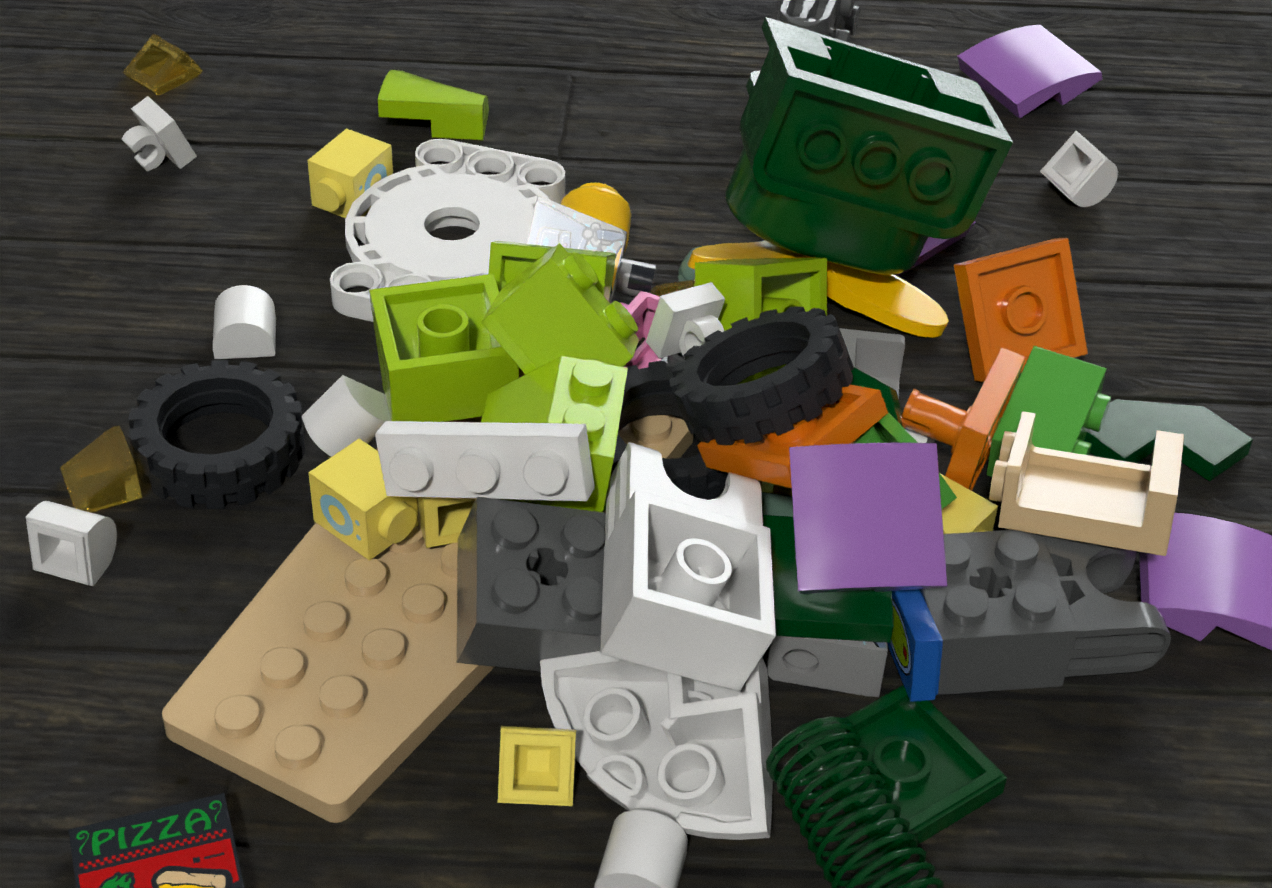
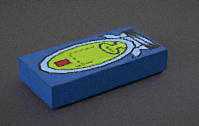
M920 589L892 591L894 627L891 643H887L910 702L935 700L939 690L943 639Z

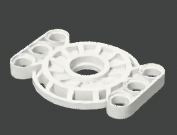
M433 139L421 143L415 151L416 167L384 177L374 183L352 203L345 219L346 248L353 263L344 264L336 268L331 274L330 287L334 309L340 314L373 322L369 290L357 293L344 290L352 287L377 289L487 275L489 273L491 242L506 241L527 244L537 196L559 204L565 196V170L563 166L549 159L448 139ZM443 162V163H448V164L438 165V164H431V163ZM492 172V173H499V174L485 175V174H481V173ZM539 182H540V183H549V184H548V185H533L532 183H539ZM370 207L367 216H362V214ZM447 226L466 227L476 231L473 235L459 240H442L429 234V232ZM355 236L359 238L365 245L358 246Z

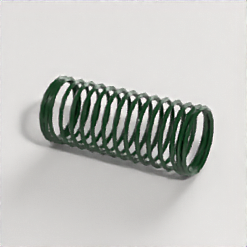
M829 716L812 720L786 734L772 748L766 760V771L769 773V777L777 783V792L784 797L785 806L792 811V820L800 826V835L808 840V849L815 854L816 864L823 869L824 879L832 885V888H839V886L854 888L856 885L865 884L875 879L877 880L867 888H926L929 884H935L937 888H943L944 882L934 877L936 867L931 863L925 862L927 852L917 847L918 837L908 832L910 823L905 818H900L902 808L892 803L893 793L888 789H884L885 779L876 774L877 765L868 760L869 752L860 746L861 738L856 734L857 730L853 728V724L847 718ZM837 728L846 730V732L825 735L809 743L793 755L784 765L781 772L776 770L779 760L792 747L806 738L822 731ZM844 738L835 749L817 757L802 769L789 771L799 759L813 749L827 742ZM857 752L862 755V760L852 761ZM865 766L870 769V774L859 775ZM856 767L840 781L829 787L811 792L828 778L846 769ZM873 780L878 783V788L867 789ZM863 782L849 794L820 806L835 793L853 784ZM807 785L800 794H791L794 787ZM880 795L886 797L885 803L872 805ZM871 796L860 806L846 814L828 820L844 807L862 798ZM816 799L808 808H799L803 800ZM888 809H891L895 812L894 817H888L879 820L885 815ZM825 812L817 822H807L811 814ZM876 812L868 820L854 828L838 833L859 818ZM799 813L804 814L803 818L799 816ZM896 824L903 826L901 832L886 835ZM834 826L825 836H816L820 828ZM883 827L873 836L865 839L860 843L849 846L860 837L872 832L877 828ZM807 828H812L810 833L807 831ZM845 839L834 850L824 851L829 842ZM904 839H909L911 841V845L909 847L892 851L897 846H899ZM815 842H820L819 847L815 846ZM886 843H889L886 847L879 850L878 852L870 855L869 857L859 860L870 851ZM854 853L844 864L832 865L838 856ZM912 854L920 856L917 862L899 867ZM823 856L829 857L827 862L823 861ZM897 858L895 861H893L892 863L888 864L887 866H885V867L879 869V870L876 871V872L871 873L873 870H875V869L878 868L879 866H881V865H883V864H885V863H887V862H889V861H891V860ZM866 866L852 879L840 880L846 871ZM920 869L928 870L925 878L904 884L916 875ZM831 871L837 872L835 877L831 875ZM902 875L900 878H898V879L892 881L891 883H889V884L883 886L885 883H887V882L891 881L892 879H894V878H896V877Z

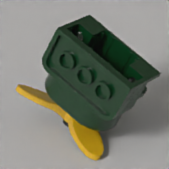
M765 17L761 28L769 46V51L761 71L751 72L746 84L750 98L739 126L744 147L725 193L726 203L735 218L747 229L764 240L749 243H722L695 248L687 263L688 266L695 269V263L727 259L827 258V296L845 308L862 313L903 332L919 337L933 338L941 336L949 322L945 311L924 292L895 274L903 273L915 265L928 237L949 239L957 237L968 230L974 222L1013 144L1012 139L976 81Z

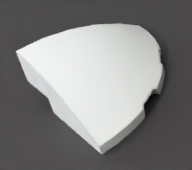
M600 651L540 660L542 688L555 729L576 730L575 758L588 773V779L606 796L628 811L649 810L663 814L677 822L685 833L689 835L731 840L770 838L773 780L766 771V760L772 750L768 673L763 657L740 691L601 655Z

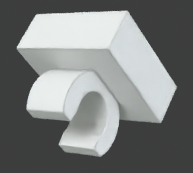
M149 96L131 108L142 126H135L129 129L123 135L122 140L134 153L147 145L142 152L134 157L146 171L157 168L163 162L165 155L179 169L197 157L176 122Z
M712 282L660 296L646 343L658 358L680 352L684 357V354L693 346H701L706 343L704 338L717 330L724 332V328L718 318L725 297Z

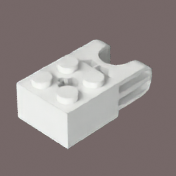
M628 442L610 477L606 495L600 654L740 691L776 636L770 528L763 526L761 485L758 480L729 472L725 488L718 498L711 500L696 498L686 494L672 483L666 475L662 454L659 451Z

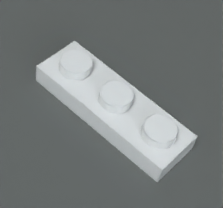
M385 421L375 433L387 496L587 501L595 488L586 424Z

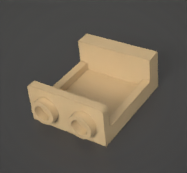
M1022 411L1017 432L1004 431L999 460H996L989 496V500L1002 502L999 528L1161 556L1167 555L1178 496L1184 434L1157 430L1150 466L1035 447L1032 444L1036 413Z

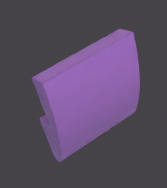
M1041 25L1025 26L1000 33L972 46L957 56L960 70L973 81L978 82L979 86L1019 119L1051 97L1063 106L1102 80V72Z
M853 443L789 447L798 591L801 594L874 589L875 592L948 587L936 443Z
M1174 513L1167 555L1161 556L1139 552L1141 602L1154 605L1163 616L1167 627L1198 641L1204 639L1218 626L1272 650V535L1217 518Z

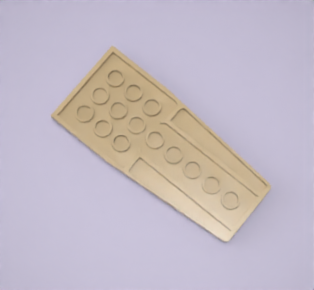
M519 368L520 378L521 376L525 375V373ZM672 415L647 416L630 422L618 432V435L626 444L630 442L657 450L662 454V458L666 459L681 458L693 443V434L689 432L685 420ZM482 417L446 422H481ZM315 523L162 710V717L168 739L329 822L339 823L347 820L494 668L493 666L457 663L458 542L426 548L419 524L404 540L392 544L369 561L318 523Z

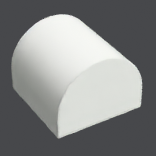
M1077 131L1071 135L1040 171L1066 197L1080 207H1089L1103 200L1113 189L1118 177L1116 165Z
M248 285L234 286L223 291L215 302L213 328L214 359L275 356L276 314L271 297L263 290Z
M344 375L301 416L311 439L331 457L359 438L368 444L375 437V433L385 421H391L384 393Z
M50 501L39 503L26 516L33 570L94 586L110 565L115 552L117 530L114 521L109 517Z
M630 810L620 814L613 823L594 888H678L687 855L688 838L685 831L671 818L654 811Z

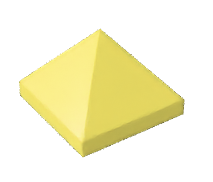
M501 726L498 803L573 806L576 730Z

